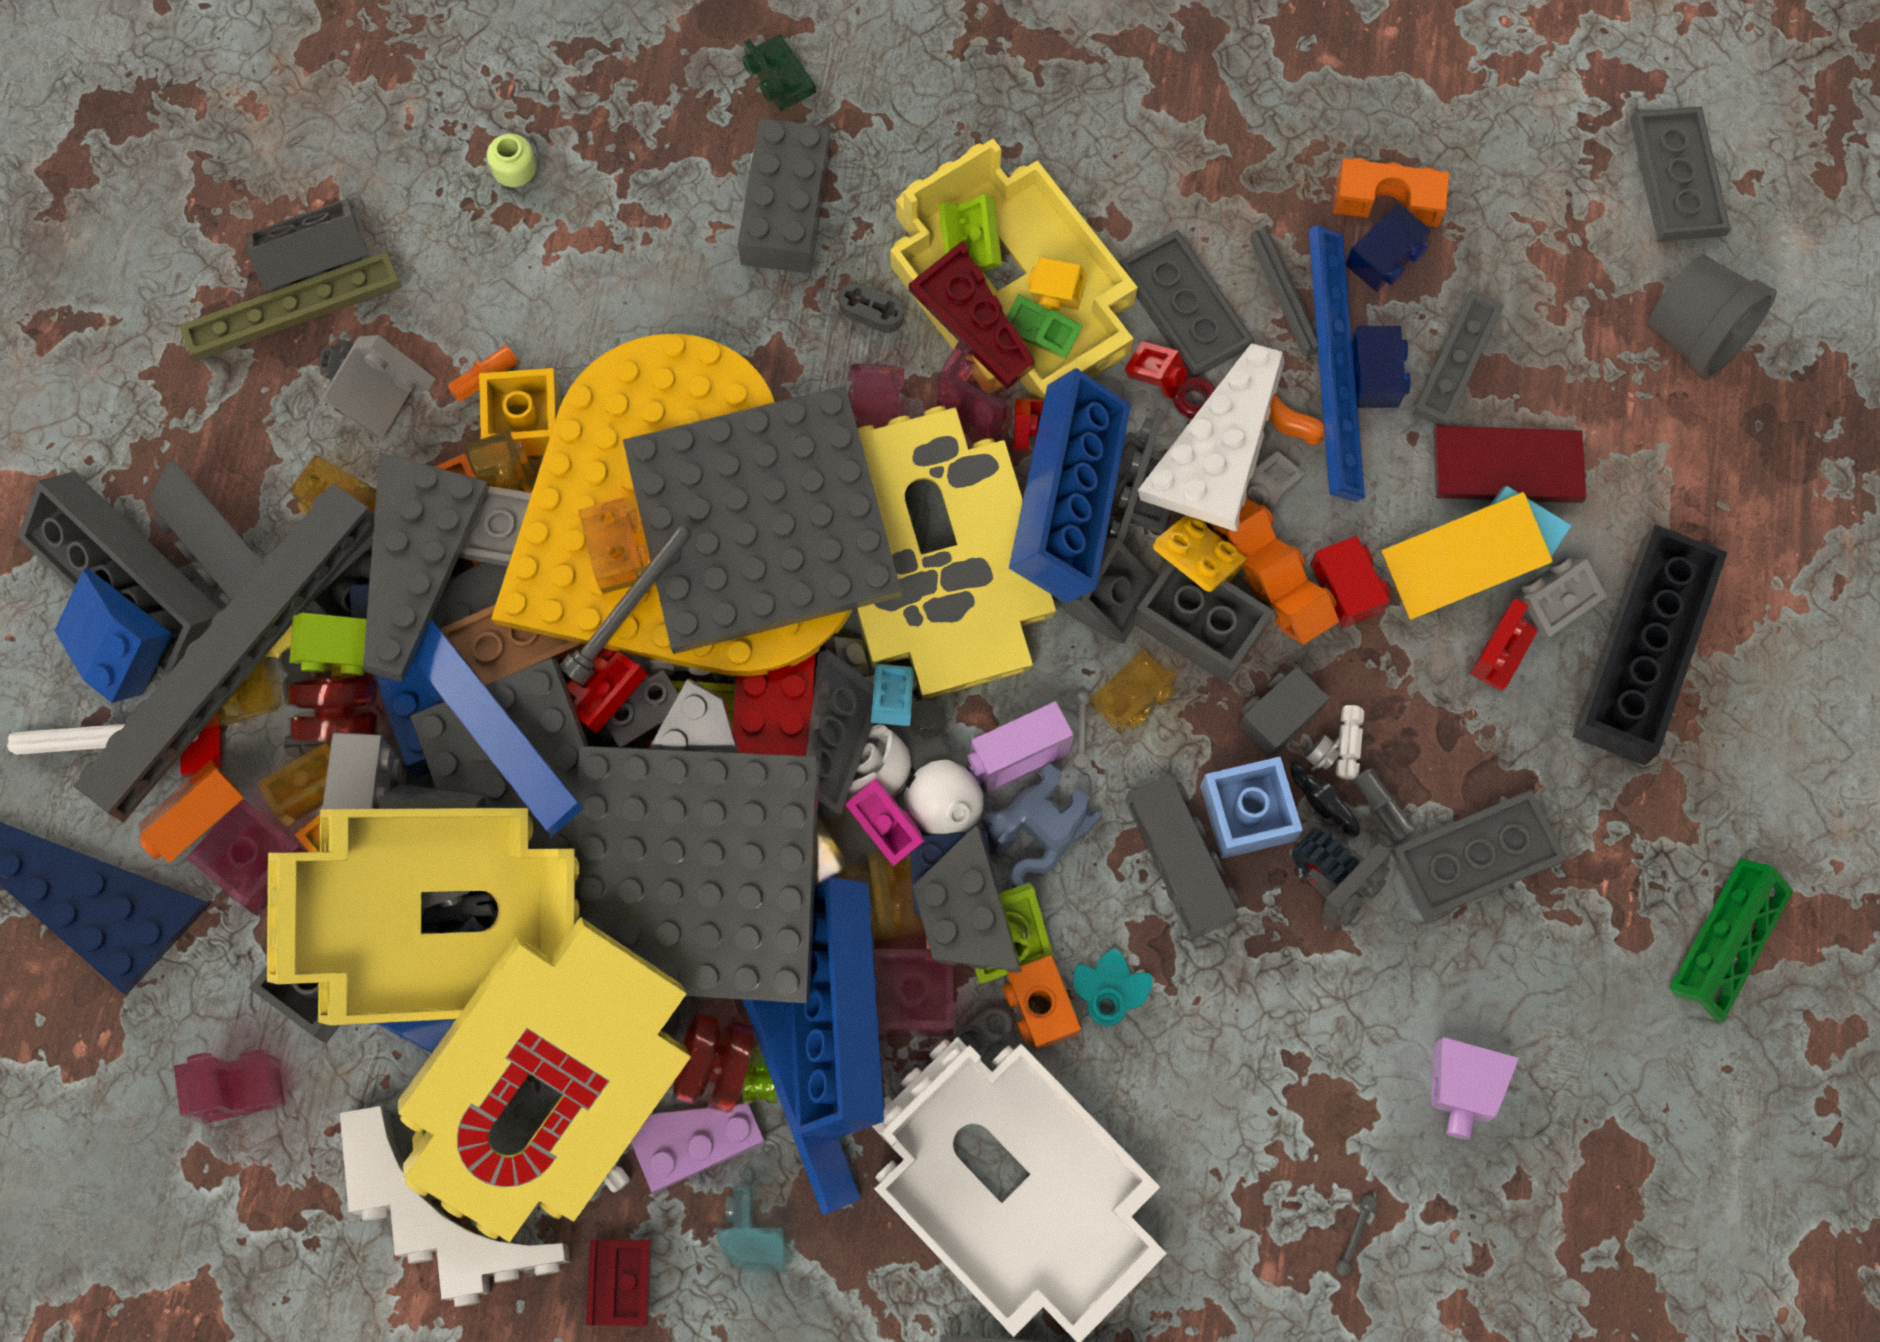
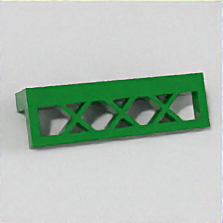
M1739 859L1669 987L1676 997L1700 1003L1715 1020L1725 1021L1793 893L1791 887L1774 866ZM1774 887L1776 893L1769 904V894ZM1756 920V931L1752 936V925ZM1739 952V962L1734 970V959ZM1721 985V996L1716 1003L1713 998Z

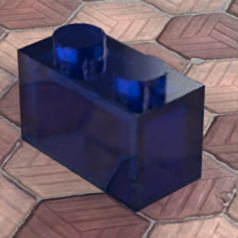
M1398 203L1351 248L1345 266L1373 290L1378 292L1386 283L1390 286L1393 285L1404 273L1405 269L1403 267L1410 260L1415 263L1424 255L1428 249V245L1425 243L1431 229Z
M1357 326L1352 338L1357 408H1399L1405 394H1409L1411 386L1410 373L1404 372V361L1408 357V342L1406 339H1402L1401 326Z

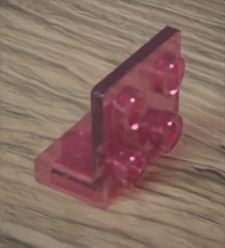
M959 340L938 375L937 407L945 406L946 410L956 407L958 417L972 424L976 431L986 436L994 435L1001 438L1005 431L1007 403L972 385L974 379L970 375L975 366V363L971 361L972 346Z

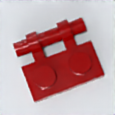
M604 648L593 660L596 663L592 668L594 673L585 685L572 679L566 684L580 722L596 734L648 675L638 664L620 651Z

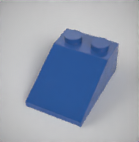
M89 568L83 569L54 630L83 681L111 703L143 694L172 636L170 631Z

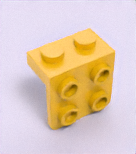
M1187 515L1160 535L1153 544V549L1208 592L1214 591L1225 580L1231 583L1247 560L1245 556L1237 551L1234 545L1224 541L1215 534L1202 520Z

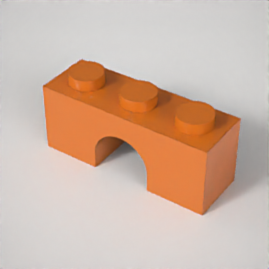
M1343 158L1336 179L1333 213L1368 218L1375 198L1386 195L1396 198L1402 204L1404 209L1403 223L1439 227L1446 211L1449 172L1438 171L1431 167H1406L1393 162L1387 164L1369 162L1363 158Z

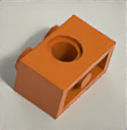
M1052 955L1021 966L1022 972L1010 973L1007 971V983L1002 985V989L1009 1007L1016 1006L1020 1014L1021 1021L1016 1022L1024 1045L1031 1043L1034 1052L1079 1036L1081 1027ZM1042 996L1048 1000L1050 1010L1045 1014H1035L1030 1010L1028 1001L1032 997Z

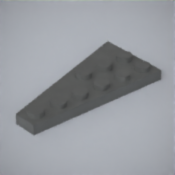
M379 452L363 666L366 672L404 682L489 490L487 481Z

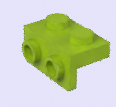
M983 194L958 205L947 201L940 203L939 224L942 232L943 256L961 241H964L971 259L975 265L979 266L982 273L1002 266L994 196Z

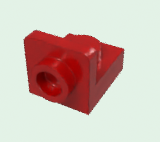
M1141 341L1124 369L1129 378L1159 386L1164 397L1169 399L1173 398L1175 388L1180 387L1181 382L1186 379L1188 373L1178 350Z
M1015 398L1014 449L1029 450L1030 437L1037 436L1044 399Z

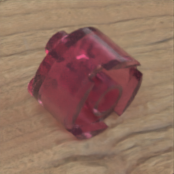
M850 363L848 381H852V386H849L848 396L857 428L872 425L874 429L888 426V422L894 418L904 416V402H899L900 389L902 390L904 385L903 367Z

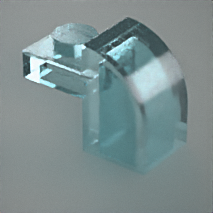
M733 1186V1197H726V1222H733V1229H717V1238L723 1253L732 1263L749 1272L785 1273V1229L753 1228V1189L750 1186Z

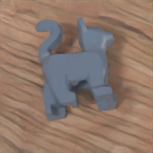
M1050 763L1039 773L1041 781L1039 784L1021 792L1009 808L997 812L989 811L982 820L987 828L988 837L997 846L995 855L998 857L1015 842L1021 829H1024L1045 851L1041 859L1024 858L1012 865L1008 877V882L1012 888L1027 884L1024 881L1026 873H1047L1056 867L1061 856L1073 843L1085 837L1100 821L1102 816L1098 810L1093 811L1088 807L1090 797L1079 788L1070 795V804L1064 809L1058 807L1050 799L1062 777V773Z

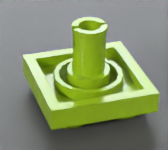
M1029 882L1001 892L1000 896L1020 965L1023 966L1050 955L1053 957L1035 890ZM986 967V969L973 968L979 984L1002 977L1008 971Z

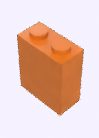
M210 760L138 823L141 834L138 836L141 840L140 845L155 860L162 856L170 863L244 797L238 787Z

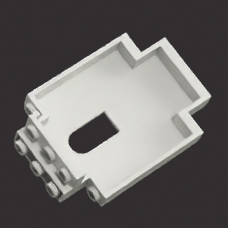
M959 1037L952 1043L944 1039L929 1054L934 1061L923 1071L916 1067L900 1083L904 1090L894 1100L889 1096L884 1098V1122L872 1127L903 1161L899 1165L893 1160L887 1164L875 1177L880 1184L874 1189L1013 1337L1044 1308L1075 1342H1082L1167 1254L1132 1218L1137 1210L1160 1186L1022 1044L1015 1050L1008 1045L992 1061L997 1068L991 1072L981 1061V1056L970 1045L967 1047ZM976 1124L987 1129L1030 1174L1003 1203L986 1188L955 1154L953 1147L954 1137L966 1125Z

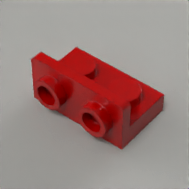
M1514 598L1503 613L1469 673L1499 691H1504L1538 632L1535 626L1527 623L1528 621L1522 618L1528 607L1527 604Z

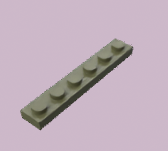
M385 251L179 326L189 355L195 362L401 288V284L388 252Z

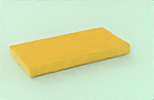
M1524 492L1381 550L1409 620L1553 562Z

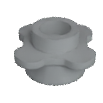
M1324 734L1311 747L1305 756V759L1312 763L1309 768L1311 772L1321 767L1326 770L1334 763L1340 754L1336 749L1341 742L1339 737L1332 741Z

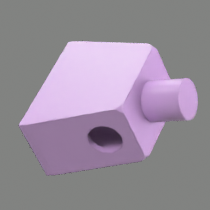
M1445 1037L1434 1043L1431 1105L1435 1109L1450 1113L1446 1131L1447 1135L1470 1140L1474 1119L1482 1122L1495 1119L1516 1068L1517 1057Z

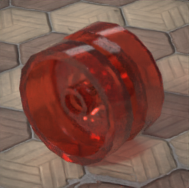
M333 676L287 684L289 704L296 708L314 709V711L297 713L289 718L290 738L292 740L332 741L333 733L378 734L377 714L370 710L352 709V707L371 704L377 699L376 680Z
M699 1012L695 1013L683 1041L691 1058L673 1082V1100L694 1105L702 1098L706 1090L705 1098L708 1109L731 1113L739 1098L748 1069L753 1043L752 1026L732 1021L724 1027L720 1034V1025L717 1017Z

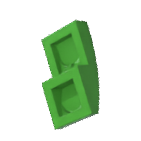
M1019 294L1007 315L1008 321L1013 323L1023 340L1064 359L1068 356L1083 328L1081 324L1052 309L1048 310L1040 307L1035 302Z

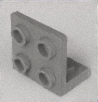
M358 336L325 390L323 399L375 437L383 438L410 392L429 391L436 378L381 336Z

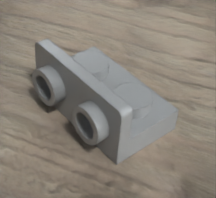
M1570 556L1558 558L1549 565L1550 570L1541 576L1527 579L1520 585L1521 590L1511 596L1512 600L1516 598L1528 605L1527 610L1541 636H1552L1607 597L1588 559L1570 558Z

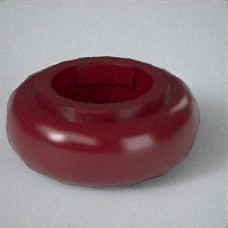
M1196 376L1186 378L1181 382L1180 387L1174 390V406L1181 415L1188 419H1193L1205 402L1201 405H1193L1186 400L1185 395L1196 391L1201 393L1207 401L1216 388L1204 378Z

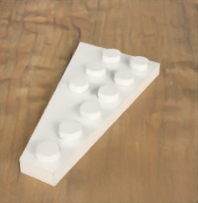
M1253 343L1249 345L1139 487L1138 493L1141 501L1237 532L1240 523V510L1245 505L1247 498L1246 489L1248 482L1253 477L1262 445L1264 425L1269 420L1271 413V400L1273 394L1277 391L1285 363L1282 351Z

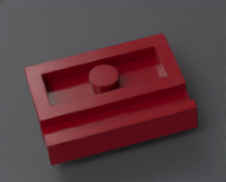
M590 1240L586 1326H648L651 1240Z

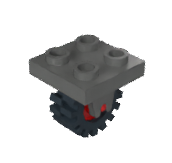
M1318 828L1312 829L1291 852L1292 859L1295 860L1296 866L1302 869V874L1307 877V881L1326 898L1321 923L1332 932L1341 923L1346 927L1355 919L1361 910L1358 906L1366 896L1373 899L1385 886L1387 881L1384 878L1390 872V868L1387 866L1391 852L1380 843L1363 858L1338 839H1332L1331 834L1323 833Z

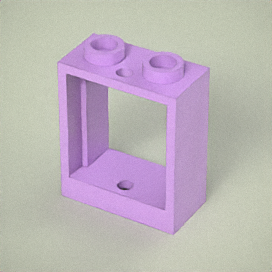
M1057 702L1050 703L971 740V751L967 755L970 764L967 765V770L976 777L986 794L1044 768L1048 763L1053 764L1069 756L1073 733Z

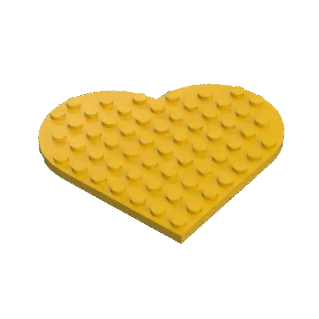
M658 334L641 337L611 349L592 362L571 385L558 411L491 617L495 625L587 644L651 562L623 440L775 403L770 389L758 371L745 358L725 345L710 339L687 334ZM655 581L607 642L604 649L620 651L730 676L765 675L770 670L779 669L787 665L792 667L817 653L820 646L829 640L834 633L837 634L852 610L673 654Z

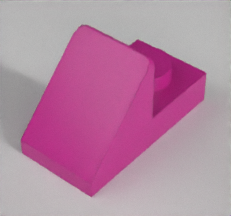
M878 779L873 780L845 803L892 866H896L925 842L908 810L900 808Z

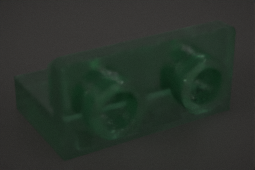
M781 34L756 47L750 39L743 42L745 56L742 57V62L750 76H757L765 99L768 102L773 100L780 112L816 93V85Z

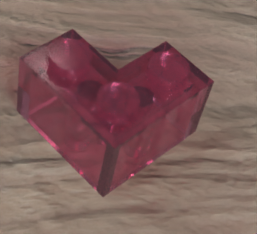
M252 1050L241 1053L240 1060L225 1062L224 1059L213 1057L212 1053H200L187 1057V1063L174 1066L180 1115L200 1123L209 1124L285 1106L279 1059L268 1053L265 1054V1050Z

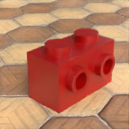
M1357 535L1315 552L1310 566L1321 588H1327L1336 600L1337 605L1334 609L1341 629L1384 612L1390 601L1389 588L1383 578H1378L1373 568L1372 554L1366 545H1361Z

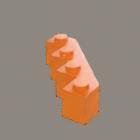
M1246 498L1245 505L1240 510V523L1237 532L1209 523L1215 534L1224 541L1234 545L1237 551L1247 558L1242 566L1246 575L1243 580L1261 603L1267 600L1269 605L1276 611L1278 617L1275 618L1274 622L1282 633L1299 644L1304 645L1339 623L1334 609L1337 605L1334 596L1327 588H1321L1307 579L1303 569L1305 564L1303 555L1297 547L1289 546L1276 538L1271 525L1274 523V519L1265 505H1259Z

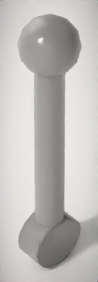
M1085 691L1077 693L1075 698L1077 704H1079L1078 754L1074 758V766L1080 770L1087 768L1089 764L1085 748L1086 708L1090 702V695Z

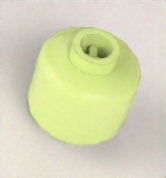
M503 134L495 138L488 146L486 155L493 177L498 183L506 187H519L528 183L535 175L537 167L531 145L524 137L518 134Z

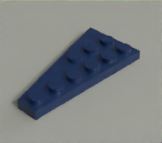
M0 822V885L125 995L135 987L210 906L206 901Z

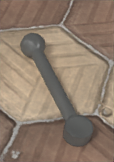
M1366 1195L1360 1200L1362 1211L1343 1260L1338 1261L1336 1264V1271L1341 1276H1348L1351 1273L1352 1266L1350 1262L1369 1213L1377 1208V1200L1372 1195Z

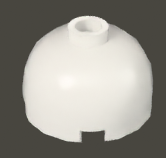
M878 724L871 728L848 793L851 797H854L875 779L882 783L892 797L901 793L906 786L911 769L909 750L900 737L885 725Z
M947 759L932 761L917 770L914 774L915 780L911 783L910 788L906 787L904 792V809L908 810L918 829L925 835L969 832L978 823L984 808V794L976 777L964 766Z

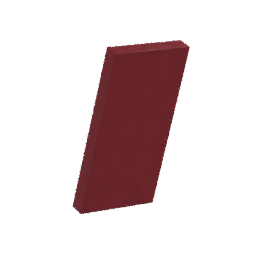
M1436 426L1433 430L1436 498L1494 500L1500 489L1508 486L1518 493L1524 492L1526 498L1534 502L1583 503L1586 499L1582 430Z

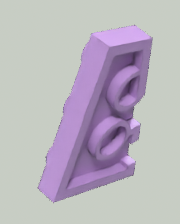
M749 1104L650 1114L631 1141L653 1194L765 1143Z

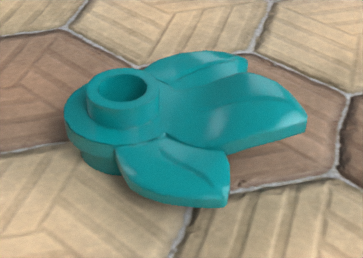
M1113 948L1100 958L1095 969L1077 964L1073 974V986L1076 994L1087 1002L1090 1018L1098 1025L1110 1027L1121 1022L1127 1010L1143 1005L1151 991L1152 975L1149 973L1129 975V969L1123 955L1117 948ZM1102 1001H1110L1114 1005V1011L1110 1014L1103 1013L1099 1006Z

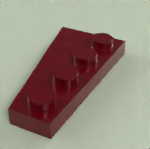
M961 241L909 283V292L1007 390L1034 368L1035 360L1013 323L1008 321L1002 310L1001 303L986 284L985 277L979 266L975 265L971 259L964 241Z

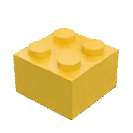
M554 368L479 373L481 443L488 458L499 459L544 455L561 406L560 385Z

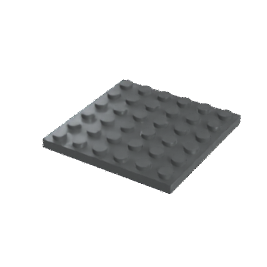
M846 385L623 440L650 560L655 557L677 527L684 525L691 531L690 538L656 580L673 654L902 597V591Z
M579 746L577 800L584 809L576 815L575 857L579 862V876L575 881V899L579 902L578 919L582 917L680 982L687 993L686 996L808 1003L810 1001L820 756Z

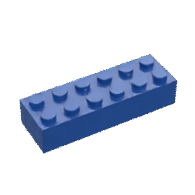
M1077 368L1047 385L1008 568L1065 603L1075 600L1097 588L1131 404Z
M827 877L816 883L814 887L810 1001L808 1003L789 1002L796 1136L837 1139L884 1122L885 1101L882 1095L881 1081L882 1059L879 1051V1018L877 1016L875 992L877 982L874 976L873 962L874 941L871 932V901L869 899L868 883Z

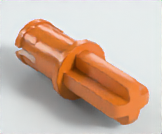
M503 345L501 349L483 361L479 362L476 360L473 362L474 367L449 383V390L456 400L462 402L480 390L479 373L505 372L518 365L519 362L512 350L507 345Z

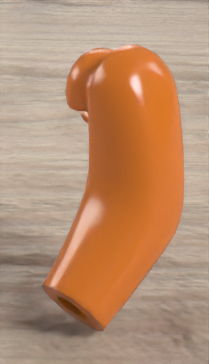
M1273 394L1269 420L1275 429L1282 434L1301 438L1308 445H1318L1325 436L1324 423L1317 418L1292 410L1276 394Z

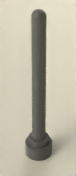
M687 526L677 527L581 651L576 650L574 654L569 653L559 666L569 677L585 685L594 673L592 668L596 663L593 660L690 538L691 531Z

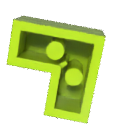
M302 612L293 616L289 663L301 664V671L325 672V670L332 671L331 677L355 679V676H364L363 659L367 619Z

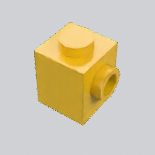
M1039 257L1036 268L1033 267L1030 270L1028 289H1030V293L1036 301L1039 302L1038 305L1040 307L1059 311L1060 306L1079 310L1088 275L1079 264Z

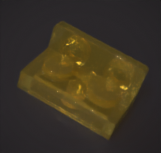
M1142 650L1089 699L1088 704L1119 735L1128 728L1134 731L1148 718L1149 714L1146 711L1155 703L1159 706L1163 705L1175 693L1176 689L1173 686L1177 674L1173 670L1167 673Z

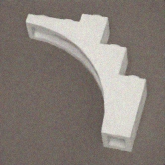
M382 1106L340 1113L348 1212L362 1215V1220L368 1221L387 1217V1210H390L395 1256L408 1257L409 1264L433 1260V1253L437 1252L441 1299L454 1300L455 1307L480 1303L479 1295L491 1294L490 1276H494V1283L507 1282L519 1279V1271L535 1269L536 1276L560 1272V1264L571 1262L569 1246L566 1244L529 1246L498 1242L475 1234L453 1221L426 1196L417 1194L406 1185V1179L403 1174L404 1160L395 1140L389 1110Z

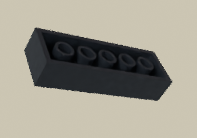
M1656 524L1642 539L1572 737L1644 766L1659 754L1728 552Z

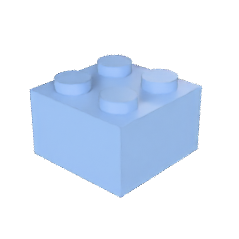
M1281 756L1205 774L1200 789L1221 859L1295 842L1303 831Z

